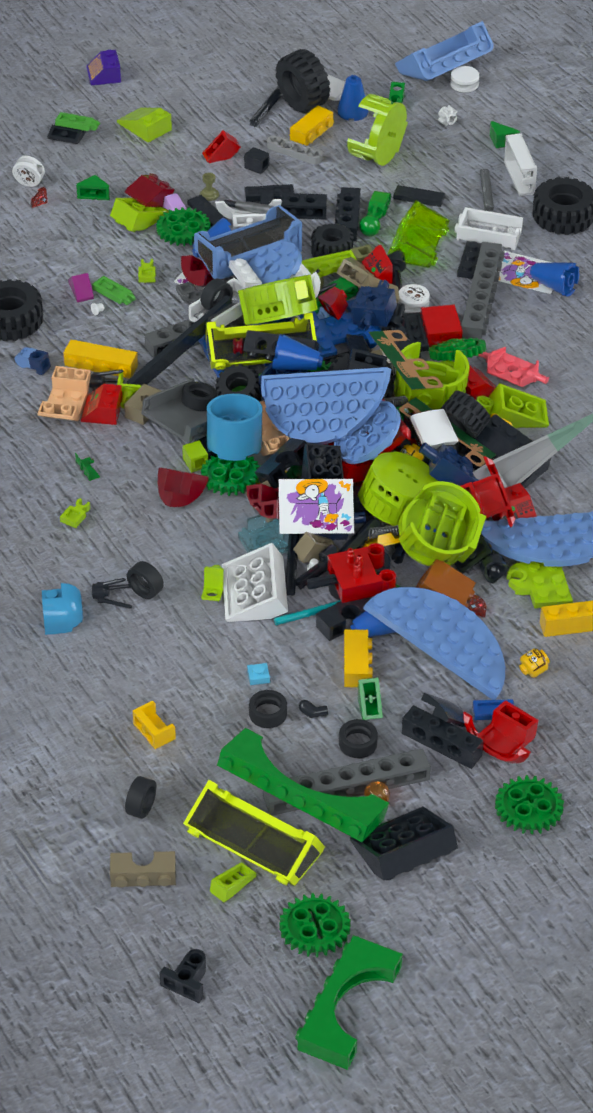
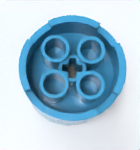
M225 394L212 399L208 403L207 449L209 452L212 451L218 454L220 459L239 461L245 460L246 456L253 453L258 454L261 451L262 405L257 399L244 394Z

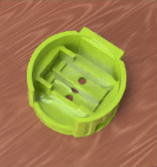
M368 94L362 99L358 107L374 112L373 117H376L369 139H365V142L361 143L348 138L347 147L352 156L367 161L374 159L376 164L384 166L399 151L408 124L406 121L407 112L402 103L395 102L391 104V101L387 98Z
M311 275L278 280L238 290L245 325L284 319L318 309ZM305 280L309 297L298 300L294 282Z
M421 342L412 343L401 351L406 359L419 358ZM456 350L454 368L439 362L425 361L429 369L416 370L420 377H437L443 384L442 388L411 390L397 370L395 373V397L406 396L408 402L416 397L433 410L441 409L455 391L458 390L466 393L465 388L470 367L468 359L460 350ZM420 361L413 362V364L417 367L425 366L424 363ZM434 379L427 380L430 385H438V382Z
M396 451L378 455L374 459L358 496L362 505L373 516L390 525L399 526L402 512L422 487L438 480L429 475V465L418 458Z
M432 482L424 485L402 512L399 520V541L411 558L425 566L430 567L435 559L443 561L448 565H452L457 561L463 563L477 547L486 516L480 514L478 503L464 488L450 482ZM425 525L429 526L430 530H426ZM442 533H446L447 538H444Z

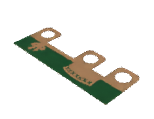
M402 331L369 332L411 390L443 387V384L437 377H420L416 370L429 369L427 363L421 358L406 359L394 343V341L407 340ZM394 332L400 333L403 338L397 339L391 334ZM420 361L424 363L425 366L417 367L413 364V362ZM434 379L438 382V385H430L427 380Z
M416 397L399 408L409 418L411 415L404 411L405 408L413 410L415 414L433 410ZM451 423L458 441L472 450L465 457L470 459L473 464L481 467L485 464L484 456L489 459L496 456L491 450ZM475 455L479 457L481 462H474L470 456Z

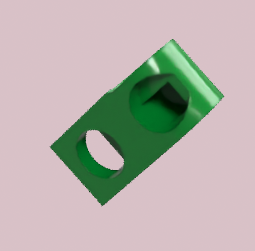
M391 82L389 94L391 104L395 102L402 103L405 97V83ZM394 87H400L402 89L396 91L394 90Z

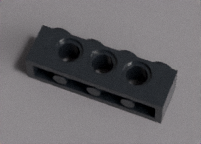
M341 187L340 194H337L335 224L344 225L346 228H349L353 233V241H357L361 188Z
M261 192L260 204L269 205L273 199H281V206L297 219L326 220L327 194ZM283 211V218H292Z
M247 330L243 351L249 358L258 359V357H265V360L273 361L280 335ZM288 336L316 351L319 350L320 344L316 340ZM264 343H267V348L265 350H261V346Z
M415 705L403 716V735L470 769L482 757L484 740Z

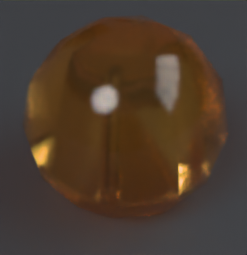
M371 782L364 790V796L373 794L387 802L390 799V790L383 782Z

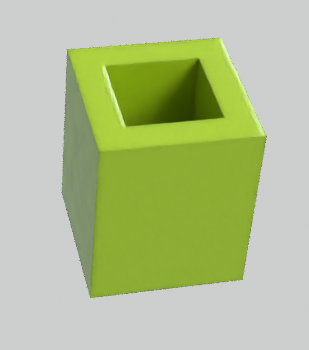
M196 441L182 445L183 460L191 473L201 470L202 464H206L205 460H208V453L201 442Z

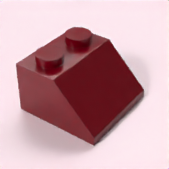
M149 173V175H141L125 189V193L145 207H163L165 196L173 194L175 189L170 187L168 182L158 179L157 175Z

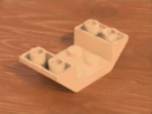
M56 366L51 377L52 391L48 401H42L38 416L79 421L89 391L91 370Z
M260 401L262 405V448L260 453L262 456L274 454L290 437L283 434L272 423L265 410V402Z

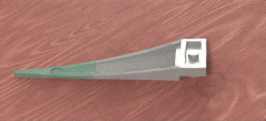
M593 414L494 459L493 462L504 488L522 483L593 422ZM486 464L473 472L474 477L478 480L491 476Z

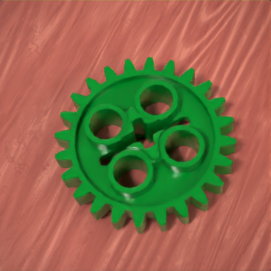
M181 207V210L175 208V211L169 209V213L164 212L163 216H159V220H157V235H160V239H164V242L170 241L171 245L173 243H176L177 246L180 243L183 246L186 243L192 245L195 233L200 231L207 232L210 229L209 218H206V214H202V211L190 210V207L187 210H184L183 207Z
M478 338L450 339L447 342L443 341V343L432 345L433 347L429 349L430 359L437 361L455 360L456 350H460L468 359V357L472 358L486 352V342Z
M217 454V457L211 456V460H205L206 464H202L201 475L209 477L206 486H208V490L213 489V493L220 491V495L227 493L230 496L231 493H234L237 496L238 492L245 494L246 486L256 485V483L260 482L255 474L260 465H258V461H254V457L248 458L246 456L245 460L231 461L220 459Z
M526 775L525 780H522L520 776H517L516 782L510 779L509 784L503 783V788L498 789L495 800L497 816H501V822L507 821L506 827L513 825L514 831L520 828L522 829V834L526 830H529L531 835H533L534 830L541 834L542 828L549 831L550 825L555 827L556 821L561 820L564 809L562 793H558L557 787L552 788V782L545 784V778L537 781V776H534L531 780Z
M314 893L311 894V898H307L305 894L303 895V900L295 898V904L288 902V909L283 908V915H280L279 923L281 938H285V944L291 943V950L298 948V954L307 951V957L312 952L315 953L316 957H319V952H323L327 956L329 949L335 953L336 946L342 948L343 941L347 942L351 927L349 912H345L344 905L339 906V900L331 902V896L323 899V894H320L319 898H315Z

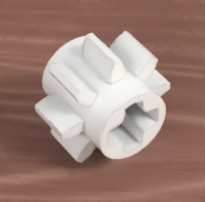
M450 105L442 107L438 113L440 117L438 120L445 126L448 124L452 125L457 120V111Z

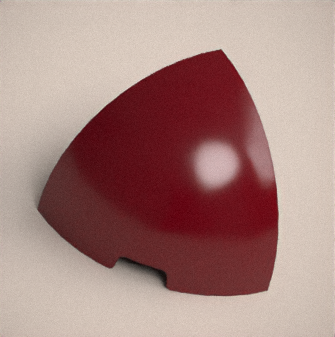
M193 255L181 256L182 271L190 283L205 287L214 279L201 259ZM213 259L206 260L213 272Z
M159 467L157 482L160 498L169 507L186 506L201 495L209 477Z
M264 484L246 486L249 503L259 512V515L269 519H279V488H272Z

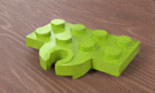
M531 561L530 564L524 562L515 563L509 568L506 578L509 580V587L515 591L516 595H530L534 609L543 606L573 603L562 566H544V563Z

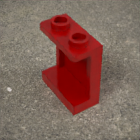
M455 304L421 307L420 314L429 347H433L432 345H437V343H443V341L447 342L450 339H462V328Z

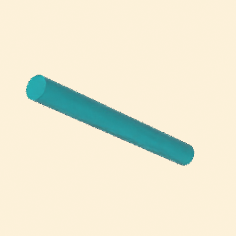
M339 601L274 618V623L277 626L314 616L316 613L335 605Z

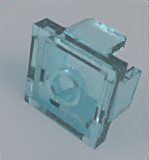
M261 515L250 517L247 519V529L244 527L242 531L238 532V538L247 553L270 543H273L280 553L288 551L284 534H280L278 519H273V522L266 523V517Z

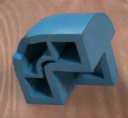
M61 583V589L42 590L45 635L72 632V628L83 622L82 596L77 587Z

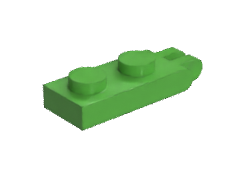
M60 112L55 119V125L84 131H95L100 125V122L94 118Z
M105 276L92 283L93 290L119 304L129 305L136 299L131 290Z

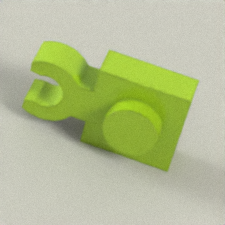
M141 259V267H138L139 282H156V267L154 266L153 259H150L149 263H144V259Z
M79 498L76 501L75 507L70 505L62 513L60 522L77 528L86 518V512L90 510V502L82 505V499Z

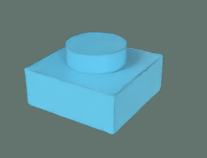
M267 663L247 665L250 685L270 683Z

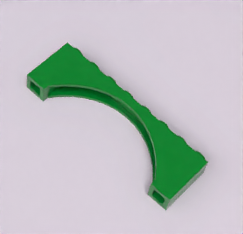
M244 728L221 749L217 766L360 842H363L385 818L389 802L373 794L361 797L330 795L309 789L289 779L268 759L262 747L263 737L247 728Z

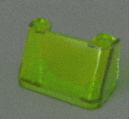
M415 200L401 220L387 255L401 250L405 254L406 264L427 268L434 266L438 260V257H436L437 253L435 252L441 236H446L449 227L447 226L450 220Z

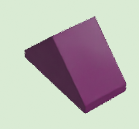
M88 273L71 276L68 279L77 303L94 299Z

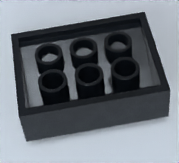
M497 414L491 417L486 427L474 438L496 454L491 460L533 442ZM464 446L458 455L464 457L472 450ZM475 455L470 456L474 462H481L479 457ZM551 458L527 477L521 485L524 488L528 487L546 472ZM473 464V468H474L475 470H477L478 468H480L479 466H476L475 464Z
M423 806L378 825L363 842L350 837L351 843L372 872L383 881L391 880L403 872H410L419 865L428 864L433 859L449 855L451 851L458 849L453 825Z

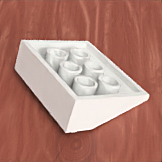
M273 543L222 564V568H224L225 620L227 622L272 619L288 612L284 560L282 554Z

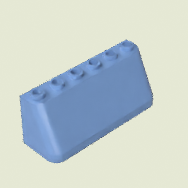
M481 21L458 35L408 55L396 62L395 65L402 75L429 81L493 50V42L484 22Z

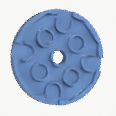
M277 241L266 248H261L248 264L262 284L288 279L292 274L295 276L300 268L302 255L293 243Z
M381 400L372 416L359 429L347 437L334 442L335 446L341 447L342 461L349 464H358L373 460L385 448L389 447L393 443V439L400 426L401 417L399 411L392 403Z

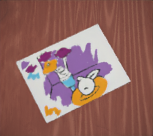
M505 251L499 282L551 294L552 289L532 279L530 275V269L535 263L551 262Z
M279 479L280 534H305V532L313 534L354 533L353 479Z

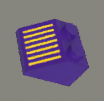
M116 50L101 51L87 65L91 86L121 83V68Z

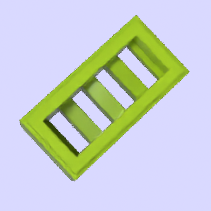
M241 862L211 879L210 892L222 902H226L252 881L257 873Z

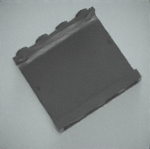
M194 378L144 398L141 412L142 415L188 444L207 436V411H196L182 403L184 386L190 382H195Z

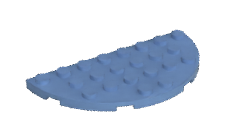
M382 367L262 376L261 391L262 397L265 400V410L272 423L290 438L305 440L309 444L332 443L355 432L372 416L384 397L391 369Z
M593 511L588 513L515 519L511 528L506 519L485 521L481 531L487 542L492 545L494 551L508 558L528 564L534 561L544 563V566H572L587 563L590 561V558H593Z
M416 587L392 588L375 595L365 604L363 609L487 697L496 700L505 681L504 657L490 629L473 611L446 595Z

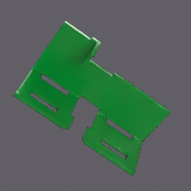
M75 453L76 463L80 466L81 470H84L88 480L100 478L96 470L90 465L94 463V459L88 457L81 460L77 453Z

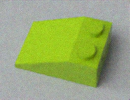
M140 107L117 120L118 124L148 143L172 130L171 114L162 108Z
M116 198L110 216L115 219L116 223L126 226L127 230L136 232L143 231L156 224L159 216H163L164 212L169 213V211L164 207H145L133 198Z
M500 383L489 396L494 402L490 415L496 413L499 417L511 422L514 428H547L549 426L545 399Z

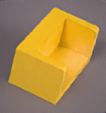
M150 701L132 710L133 724L154 749L176 739L175 726L173 724L166 726L156 714V704L154 701Z

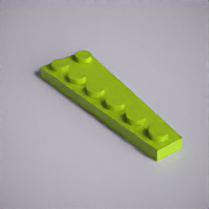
M352 250L302 260L301 263L311 274L319 269L318 276L321 278L337 272L344 258L352 257L355 260L357 259Z

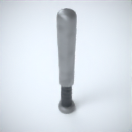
M224 197L219 200L224 201L229 207L259 214H266L270 208L274 207L266 204L231 201Z

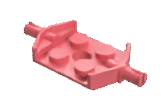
M506 347L491 353L483 352V354H478V357L486 359L487 373L520 387L536 381L546 384L549 380V377L538 372L539 360L536 361V364H532L506 353Z

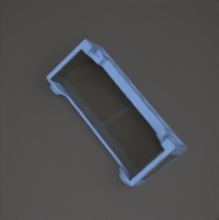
M280 205L270 208L266 213L265 220L211 238L206 231L194 234V248L214 279H224L234 275L229 268L230 260L244 259L248 263L257 255L261 248H266L277 241L291 242L302 252V222Z

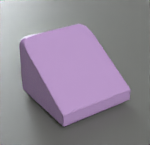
M174 193L165 196L163 204L165 209L175 211V208L181 210V207L186 210L178 194Z

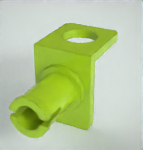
M119 373L117 385H122L121 407L125 409L124 404L138 391L141 385L123 384V373Z
M220 565L206 566L204 568L202 600H221L224 568ZM209 593H214V594H217V595H216V596H209V595H207V594H209Z

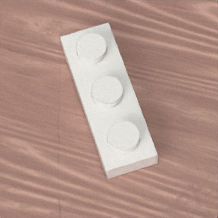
M236 259L229 261V268L244 289L262 284L246 260Z

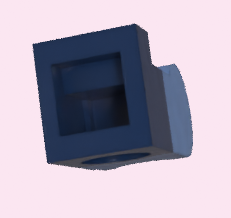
M24 347L15 356V362L18 366L34 369L39 375H43L51 367L49 354L45 351Z

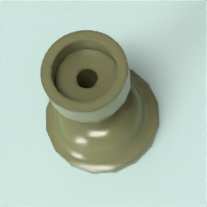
M205 173L202 176V181L206 184V187L200 191V195L208 201L216 200L219 197V192L212 187V184L216 181L215 174Z

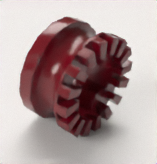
M234 338L233 345L235 346H233V353L237 354V352H240V354H243V338H240V340Z

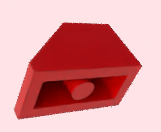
M222 130L202 154L208 163L231 159L241 146L235 137Z
M335 286L318 297L324 310L337 320L342 317L348 306L346 293Z

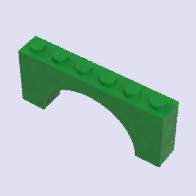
M353 935L351 941L345 943L341 959L335 961L334 972L331 976H327L323 992L317 994L313 1010L307 1012L303 1028L299 1027L296 1033L297 1050L348 1070L357 1053V1039L348 1035L338 1024L334 1013L336 1006L346 992L361 983L369 981L394 983L402 967L403 954Z

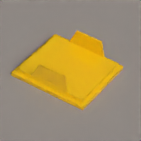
M390 532L378 535L374 539L368 537V541H365L366 543L363 547H368L373 543H379L383 546L400 543L399 536H393Z

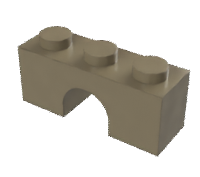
M175 851L154 852L153 861L145 866H139L133 862L132 852L110 853L111 887L176 885Z

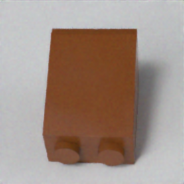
M435 559L420 578L416 588L441 593L468 607L469 604L466 602L467 600L470 601L475 593L473 588L476 582L447 563Z

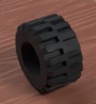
M323 224L314 229L311 235V254L313 258L348 251L353 248V233L344 225Z
M239 364L238 366L231 365V368L227 367L224 369L225 372H220V377H217V384H215L218 396L244 394L257 399L259 402L261 401L259 375L254 368L250 369L248 365L243 367V364ZM238 386H247L242 391H232L234 388Z
M458 390L441 407V409L445 410L451 423L474 438L481 433L491 420L487 410L476 399Z

